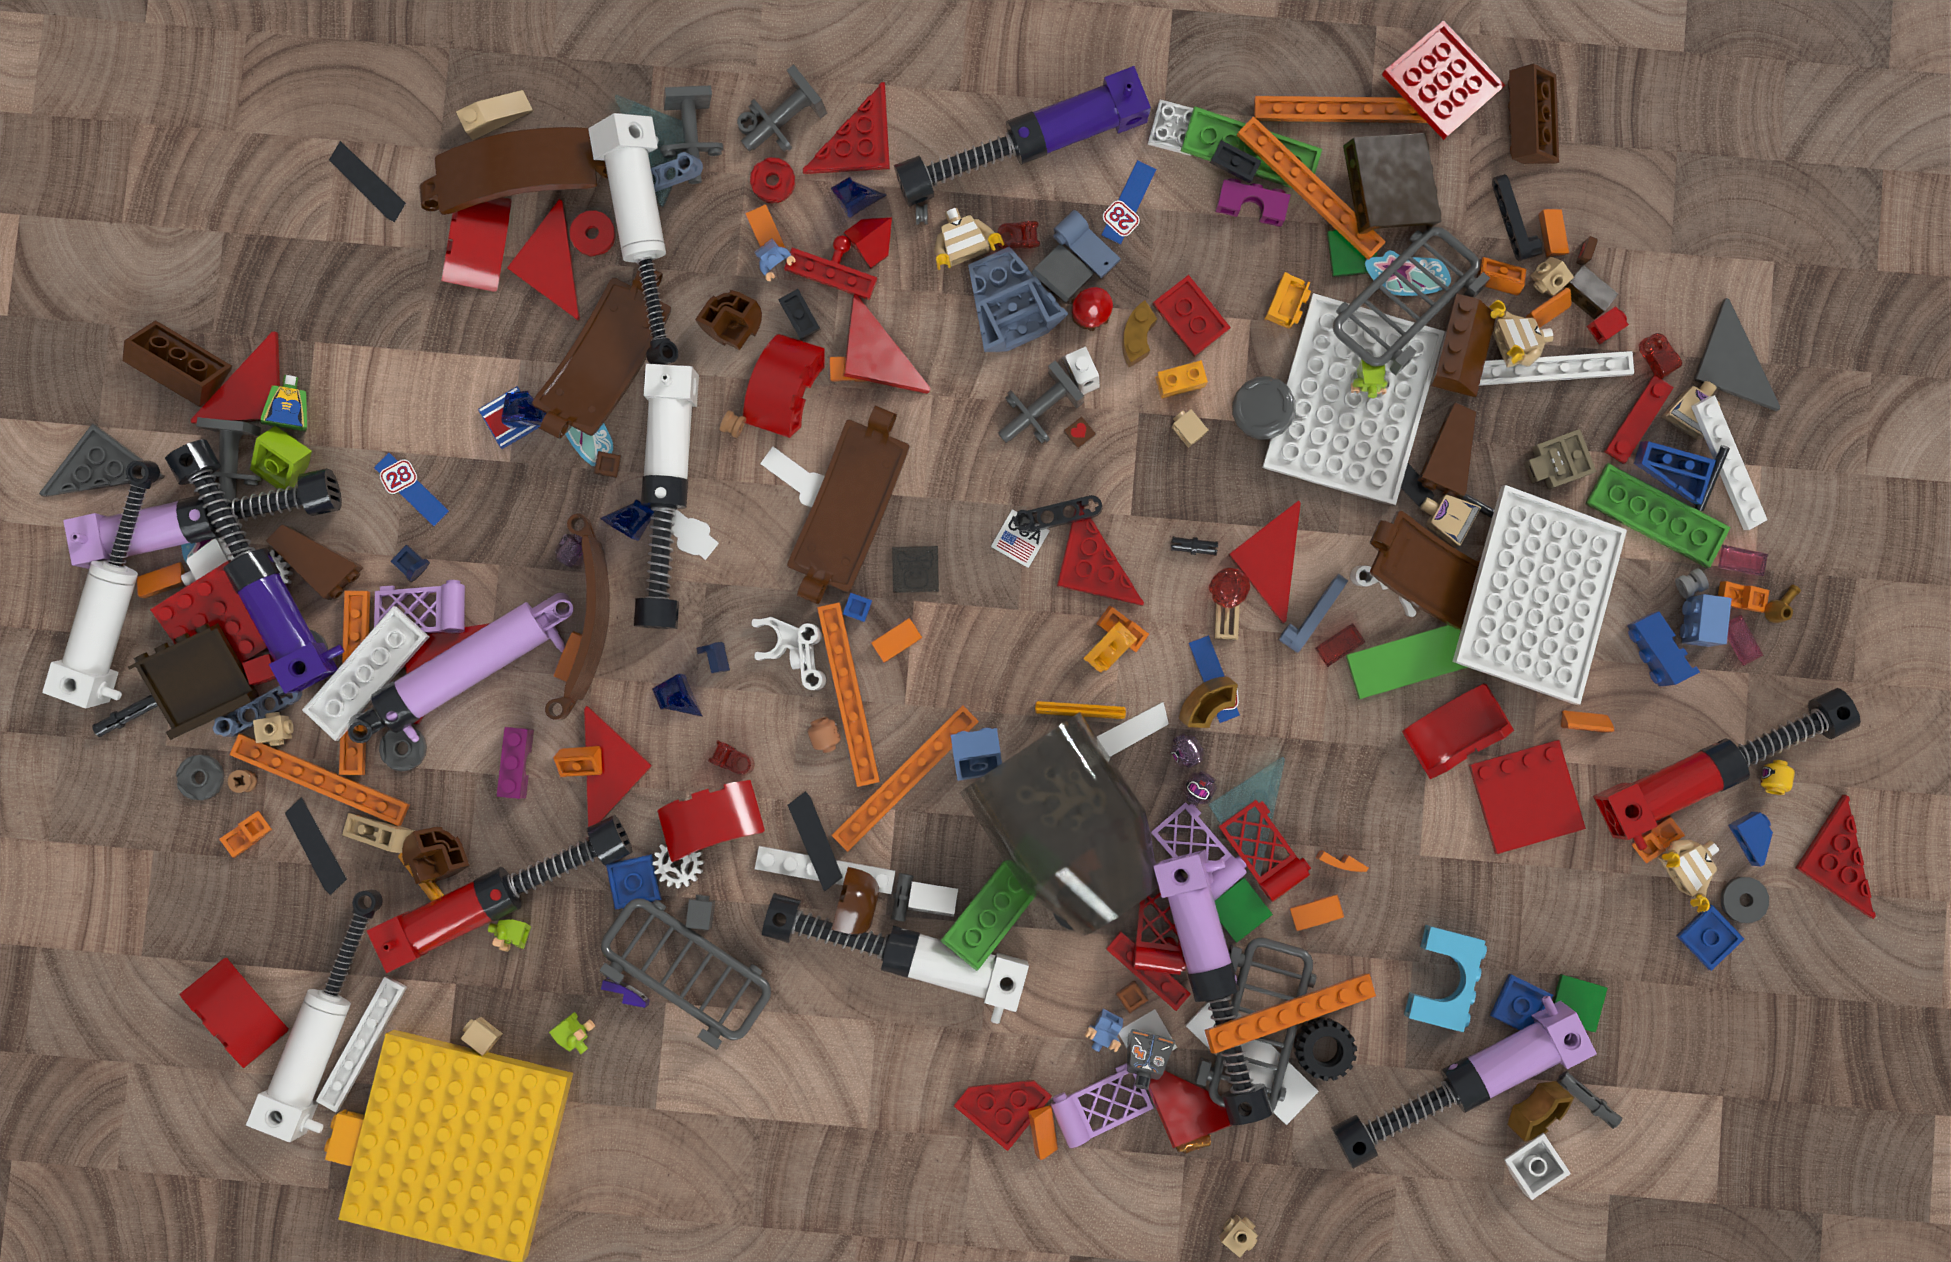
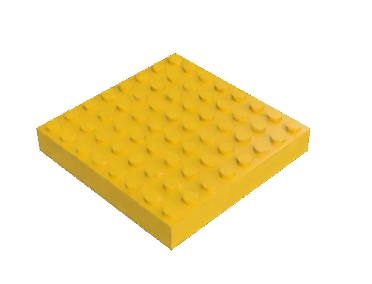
M398 1030L386 1033L338 1219L506 1261L523 1262L529 1254L573 1073L489 1052L482 1056L473 1048Z

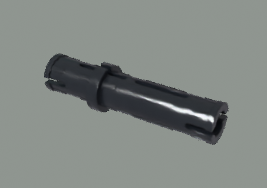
M151 694L119 712L114 711L110 713L108 718L93 724L92 729L98 737H102L116 728L121 729L125 727L127 722L158 707Z

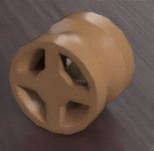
M728 410L721 422L720 431L724 433L729 432L732 437L738 438L744 428L746 418L743 416L738 417L734 412Z
M236 770L228 777V786L236 793L250 792L257 785V776L250 770Z

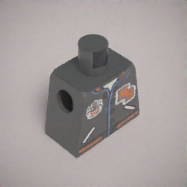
M1135 1029L1130 1031L1127 1042V1072L1137 1074L1135 1087L1149 1089L1151 1078L1155 1080L1160 1079L1169 1060L1175 1040Z

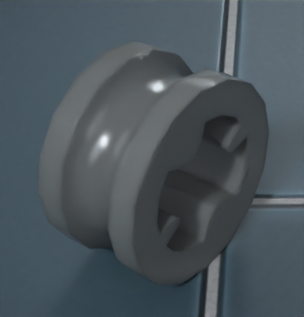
M744 112L737 119L738 127L745 135H748L759 125L756 116L751 112ZM748 119H751L753 125H749L748 128H745L743 122H747Z
M916 204V225H919L920 222L928 225L927 204H924V206Z

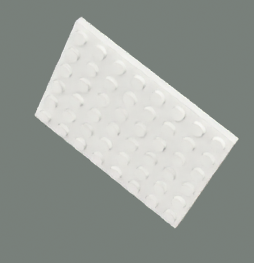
M1313 293L1286 383L1296 401V414L1292 424L1283 434L1270 439L1262 468L1395 506L1445 331L1424 326L1401 349L1404 351L1410 345L1417 351L1411 362L1396 376L1389 370L1393 361L1390 360L1386 363L1384 379L1388 381L1387 393L1382 395V392L1380 394L1377 393L1376 398H1369L1368 392L1361 391V388L1359 393H1356V391L1354 393L1351 392V383H1353L1355 378H1358L1357 368L1361 358L1335 336L1332 329L1333 322L1338 316L1336 310L1343 302ZM1359 307L1353 313L1357 319L1390 347L1402 336L1373 310ZM1385 314L1405 332L1415 323ZM1350 318L1342 324L1343 331L1372 356L1381 357L1387 351Z
M1501 486L1452 662L1560 700L1580 705L1627 530L1510 486Z

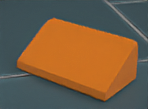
M1562 209L1542 210L1539 213V220L1546 258L1569 254Z
M1482 257L1477 278L1483 272L1490 277L1485 287L1516 296L1520 295L1525 285L1526 269Z
M1565 288L1530 312L1526 318L1536 319L1539 328L1570 308L1571 290Z
M182 562L138 576V596L140 598H148L185 585L181 579V575L185 574Z
M908 618L871 642V644L885 663L922 639V636L911 619Z
M1562 711V728L1604 733L1614 731V726L1608 715Z
M600 746L562 748L553 757L560 777L601 775L602 773Z
M1051 1105L1028 1111L1034 1150L1039 1160L1045 1159L1058 1150Z

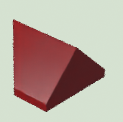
M892 217L861 219L843 232L870 269L889 256Z

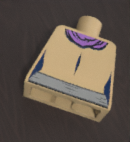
M1704 381L1700 389L1695 386L1686 389L1661 417L1696 440L1704 438L1691 406L1712 396L1717 387L1711 382Z
M1444 495L1439 499L1438 503L1426 497L1420 509L1431 515L1426 526L1455 548L1461 545L1481 507L1449 495Z

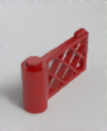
M1255 799L1218 827L1239 857L1246 863L1247 868L1271 902H1274L1310 875L1308 871L1311 867L1303 857L1299 859L1268 817L1267 814L1270 813V810L1263 801L1258 803ZM1253 807L1260 813L1258 823L1246 822L1247 812ZM1243 815L1242 821L1237 820L1239 817ZM1263 819L1265 820L1267 825L1262 824ZM1232 822L1242 823L1240 837L1231 836L1225 827ZM1245 824L1258 826L1256 840L1243 838ZM1261 827L1272 830V842L1259 840ZM1276 837L1281 844L1276 843ZM1234 839H1238V840H1239L1238 845H1237V843L1234 841ZM1243 840L1255 842L1253 856L1244 855L1242 852ZM1259 843L1271 845L1269 859L1257 857ZM1275 846L1284 847L1289 855L1282 861L1274 860ZM1247 858H1252V865ZM1256 859L1269 861L1267 871L1261 876L1255 870Z
M1142 877L1133 969L1180 975L1181 971L1186 970V963L1179 937L1178 946L1168 945L1163 939V936L1171 930L1178 936L1175 924L1173 925L1165 916V913L1171 908L1169 906L1162 912L1154 902L1161 896V892L1153 899L1146 892V883L1156 884L1159 888L1157 878ZM1150 904L1159 913L1151 922L1144 915V909ZM1160 917L1170 927L1161 935L1152 925ZM1149 927L1157 938L1152 942H1142V932Z

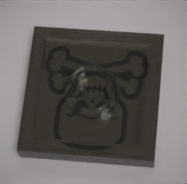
M938 546L892 547L893 593L939 592Z

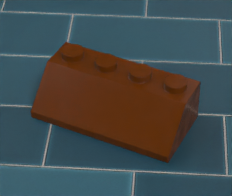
M1534 63L1509 70L1508 88L1510 90V101L1508 108L1511 117L1509 131L1511 134L1510 154L1512 160L1522 164L1559 163L1556 74Z
M1456 293L1450 307L1445 333L1431 382L1432 387L1476 398L1496 319L1491 317L1492 310L1480 299Z
M156 320L124 340L123 362L199 407L216 393L232 369V365Z

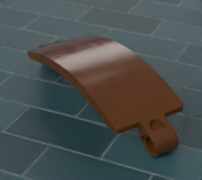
M553 127L518 130L474 140L435 157L436 175L422 182L419 186L420 202L422 209L430 212L439 210L442 215H446L483 202L516 194L547 190L594 188L597 186L596 172L608 179L605 161L594 160L588 128Z
M655 270L654 274L657 275L655 280L658 281L656 285L659 287L663 273ZM637 271L635 280L633 279L632 286L617 278H612L606 286L573 346L532 402L534 407L547 413L542 420L541 426L538 427L539 429L558 439H561L571 427L589 436H593L609 417L633 382L647 358L646 352L653 338L650 335L652 331L649 329L650 324L648 323L649 318H647L648 312H646L644 289L641 287L643 283L640 282L642 279L639 276L641 271ZM659 301L660 305H662L663 322L666 324L671 313V307Z
M875 405L868 420V427L850 419L846 421L817 497L787 563L789 568L806 575L799 586L797 596L819 604L828 585L846 592L851 591L882 521L910 449L908 443L890 436L897 414Z
M1396 511L1391 523L1379 520L1370 540V544L1378 551L1370 569V574L1414 606L1461 631L1480 563L1442 541L1403 511Z
M579 513L570 516L567 527L570 532L582 537L587 592L586 616L578 653L565 685L564 697L552 699L545 706L546 715L553 720L567 718L577 700L584 699L597 671L609 624L610 593L604 550L601 542L596 539L591 521ZM583 519L584 527L580 531H576L575 523ZM557 703L562 706V713L558 716L553 713V706Z

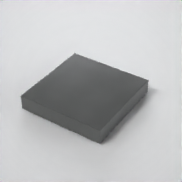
M1059 244L1033 269L1032 274L1062 300L1067 302L1093 276L1094 272L1064 246Z

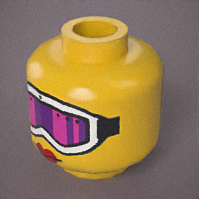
M1773 760V763L1764 765L1761 786L1765 788V792L1773 795H1785V792L1792 790L1795 771L1787 766L1788 762Z

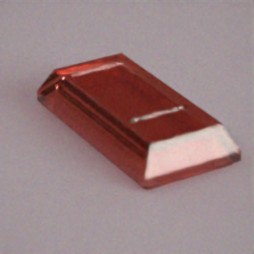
M1352 623L1315 647V650L1325 665L1329 667L1364 644L1365 640Z

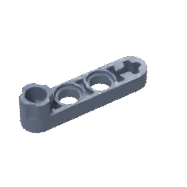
M683 152L678 154L677 159L651 168V173L656 178L654 184L655 192L699 176L703 170L701 160ZM674 167L676 170L675 177L669 180L667 178V171Z
M1337 574L1298 629L1290 623L1278 640L1298 653L1341 593L1348 580Z
M279 685L230 714L216 718L215 724L212 727L216 735H222L223 737L237 736L254 726L253 721L248 722L245 719L244 714L246 710L250 708L254 710V720L266 718L265 714L280 712L299 701L303 691L292 693L293 697L286 696L281 699L278 695L283 696L284 692ZM269 697L273 698L276 703L275 707L270 711L265 708V701ZM227 722H229L230 725L229 730L225 729L228 726Z

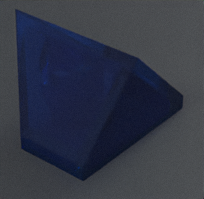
M851 177L831 187L833 194L848 218L887 196L853 181Z
M529 391L512 392L505 395L501 420L510 429L541 425L547 413L533 406L532 402L534 399L529 394Z
M636 499L634 503L600 519L631 539L639 541L651 521L650 517L654 516V511L650 507L641 505V501Z
M677 674L652 688L660 710L668 709L702 716L684 674Z

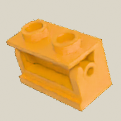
M1285 272L1281 277L1265 319L1288 329L1294 323L1298 324L1303 311L1299 310L1302 302H1307L1311 290H1308L1310 282L1308 281L1304 285L1305 281Z
M1202 360L1157 372L1158 376L1155 377L1161 399L1204 388L1208 383Z
M344 1109L333 1117L331 1122L332 1135L331 1138H328L324 1151L327 1152L325 1160L352 1167L364 1114L347 1112Z

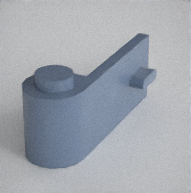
M1076 210L1068 214L1053 229L1055 232L1053 236L1056 241L1061 245L1065 244L1101 279L1121 260L1089 229L1087 221Z

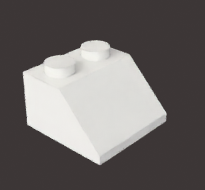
M1544 1133L1504 1158L1510 1174L1522 1192L1531 1200L1571 1174Z

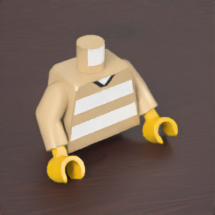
M957 208L946 211L945 215L948 224L941 226V233L937 235L934 249L937 269L941 270L940 266L943 264H947L948 268H951L954 265L988 253L989 244L991 249L995 251L994 245L996 243L1004 245L1001 235L995 233L979 219H973L971 215L961 218Z
M1496 300L1489 306L1493 310L1491 317L1498 318L1493 335L1506 367L1518 364L1526 367L1531 366L1541 356L1545 343L1553 341L1552 329L1540 330L1536 319L1524 318L1506 311L1504 303L1500 300Z
M1687 839L1672 841L1667 852L1660 855L1658 859L1679 891L1692 897L1694 896V899L1690 901L1691 906H1698L1697 912L1708 911L1710 903L1706 898L1707 889L1713 874L1717 871V867L1711 857L1719 851V848L1711 840L1703 846Z

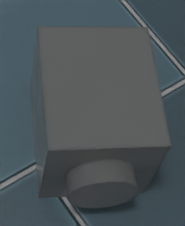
M696 894V898L689 899L686 928L710 930L713 924L715 900H709L710 896Z

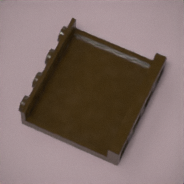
M1426 133L1354 137L1343 145L1359 234L1368 233L1373 229L1426 225L1428 229L1442 222Z
M208 623L196 628V634L192 636L185 633L175 638L176 643L171 646L166 642L154 648L156 653L150 656L145 652L133 658L135 663L128 666L129 670L134 667L137 668L170 725L171 729L166 731L170 740L236 710L259 697L254 685H249L245 670L218 623L211 627Z

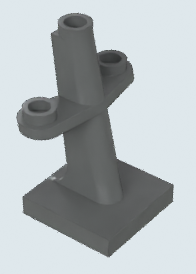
M794 64L787 69L793 86L797 90L769 116L755 99L750 101L749 109L756 117L760 115L764 120L741 140L749 152L752 149L755 150L774 133L779 138L776 143L783 152L786 150L790 151L792 146L779 128L808 106L813 109L820 119L827 114L822 99Z
M711 85L665 87L663 98L664 111H681L684 143L661 146L660 153L663 155V158H675L677 153L683 152L699 159V152H708L709 156H719L722 154L724 149L722 143L698 142L696 109H709L712 97ZM701 174L695 178L688 180V183H701Z
M1056 360L1048 365V374L1056 384L1029 407L1026 408L1011 390L1007 393L1006 401L1012 408L1017 406L1021 413L998 432L1005 443L1011 441L1030 424L1036 429L1033 434L1041 444L1043 442L1047 443L1050 438L1036 419L1066 396L1076 409L1084 403V395Z
M197 417V427L219 432V463L221 467L219 472H214L211 475L219 477V491L225 492L223 498L231 502L236 498L237 479L244 480L246 485L258 486V481H261L260 476L237 474L241 436H260L261 427L242 421Z

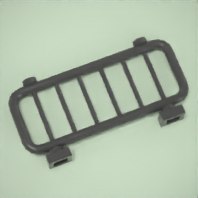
M1430 227L1423 233L1417 230L1409 240L1412 244L1349 305L1343 302L1336 310L1338 316L1335 318L1332 327L1335 336L1371 366H1383L1392 360L1393 364L1389 370L1395 376L1411 362L1417 352L1410 345L1404 351L1401 349L1463 287L1467 289L1464 293L1465 296L1475 298L1490 279L1484 272L1477 279L1474 277L1480 269L1478 257L1441 227ZM1432 236L1441 237L1470 262V269L1463 274L1426 242ZM1424 246L1455 272L1460 279L1448 288L1411 256ZM1407 260L1446 291L1435 303L1397 271ZM1393 274L1431 306L1421 317L1382 286ZM1378 289L1416 320L1406 332L1367 300ZM1363 303L1402 335L1391 347L1353 315ZM1350 318L1387 351L1381 357L1372 356L1343 331L1342 324Z
M636 898L627 903L602 939L601 951L611 961V964L604 963L599 972L620 985L624 979V975L621 974L624 970L708 1026V1030L702 1029L697 1038L715 1050L723 1042L719 1039L720 1036L729 1040L743 1038L749 1032L771 997L769 982L761 976L763 971L753 964L748 968L692 929L686 928V925L666 913L664 910L667 907L655 899L651 903L646 899ZM635 908H643L651 914L620 957L611 950L610 944ZM657 917L669 925L670 928L640 970L625 959L653 918ZM675 929L688 938L689 941L659 983L644 972ZM694 942L709 953L679 996L664 985ZM713 955L728 966L698 1009L683 998ZM733 968L745 976L747 980L718 1022L703 1011ZM752 981L762 989V995L741 1027L736 1031H732L722 1024Z
M1267 938L1253 939L1248 943L1244 954L1241 953L1242 949L1240 947L1230 945L1229 956L1233 962L1235 972L1237 967H1240L1237 979L1240 990L1233 994L1230 1007H1234L1231 1009L1232 1015L1236 1016L1233 1019H1237L1238 1011L1248 1014L1257 1012L1240 1007L1245 988L1285 1000L1295 998L1246 984L1250 966L1300 979L1296 998L1305 995L1308 987L1313 988L1317 975L1312 973L1313 959L1302 948ZM1258 947H1264L1301 958L1304 961L1302 975L1252 961L1255 950ZM1298 1024L1287 1028L1284 1043L1263 1037L1255 1039L1282 1048L1278 1066L1244 1057L1245 1061H1249L1248 1063L1276 1070L1272 1088L1266 1087L1267 1093H1270L1269 1100L1272 1111L1275 1110L1278 1101L1283 1102L1285 1099L1286 1088L1282 1087ZM1218 1052L1214 1067H1211L1212 1063L1210 1060L1200 1057L1194 1080L1196 1084L1206 1086L1207 1080L1210 1081L1208 1092L1211 1100L1215 1104L1225 1107L1223 1097L1218 1093L1220 1079L1228 1081L1230 1078L1222 1075L1225 1057L1220 1055L1221 1052Z

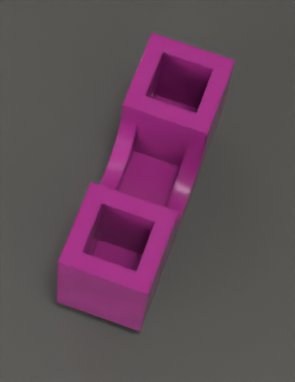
M1224 179L1215 212L1237 217L1242 204L1253 202L1261 210L1259 222L1281 227L1285 221L1290 194H1286L1282 189L1268 190L1264 189L1260 184L1252 183L1247 185L1242 184L1238 179Z
M504 727L497 797L526 798L529 775H526L525 768L529 752H532L533 729Z

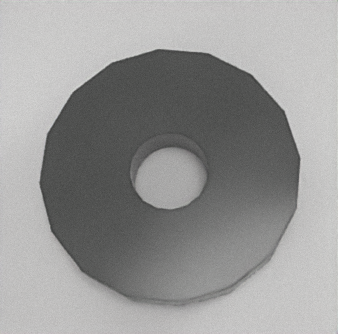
M414 728L419 737V740L415 743L403 730L398 733L388 730L385 736L382 737L379 753L382 761L389 768L396 771H408L415 769L422 763L426 756L427 744L425 737L419 730ZM401 742H405L408 745V752L404 755H401L397 749Z
M209 755L188 757L177 769V787L183 796L191 800L210 799L219 793L224 784L225 775L223 768L216 759ZM199 771L205 775V780L202 784L197 783L195 780V775Z
M1737 877L1731 879L1725 886V889L1722 890L1721 906L1725 914L1731 919L1740 923H1753L1760 920L1766 914L1769 907V894L1760 881L1751 877ZM1746 893L1750 901L1748 905L1742 906L1740 904V897Z

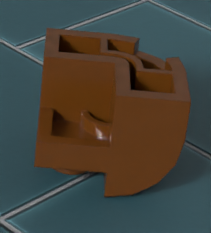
M730 290L729 293H723L717 297L713 295L695 320L701 329L715 341L724 346L727 344L740 350L750 335L756 336L762 321V311L756 300L740 292Z
M443 827L413 831L404 840L402 847L404 866H410L416 884L429 881L434 883L458 874L469 866L463 845L458 836L455 838L451 833L443 830Z
M847 868L831 930L848 934H862L870 929L879 897L878 883L871 874L856 868Z

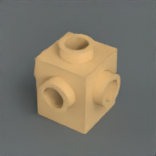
M1550 257L1538 265L1536 271L1530 275L1535 281L1534 287L1541 294L1547 293L1551 296L1561 292L1565 285L1574 278L1564 262L1554 257Z
M280 712L265 714L266 718L253 720L256 743H270V746L283 745L284 740L292 739L293 723L289 720V716H280Z
M1236 1215L1233 1219L1229 1218L1223 1226L1224 1231L1220 1234L1219 1238L1225 1246L1238 1257H1241L1246 1250L1249 1251L1255 1246L1258 1235L1254 1230L1256 1227L1254 1223L1247 1217L1241 1219Z

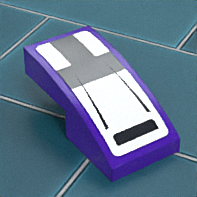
M609 978L604 979L602 982L601 990L624 994L623 1004L643 1008L649 1005L650 1000L643 993L624 982L618 985Z

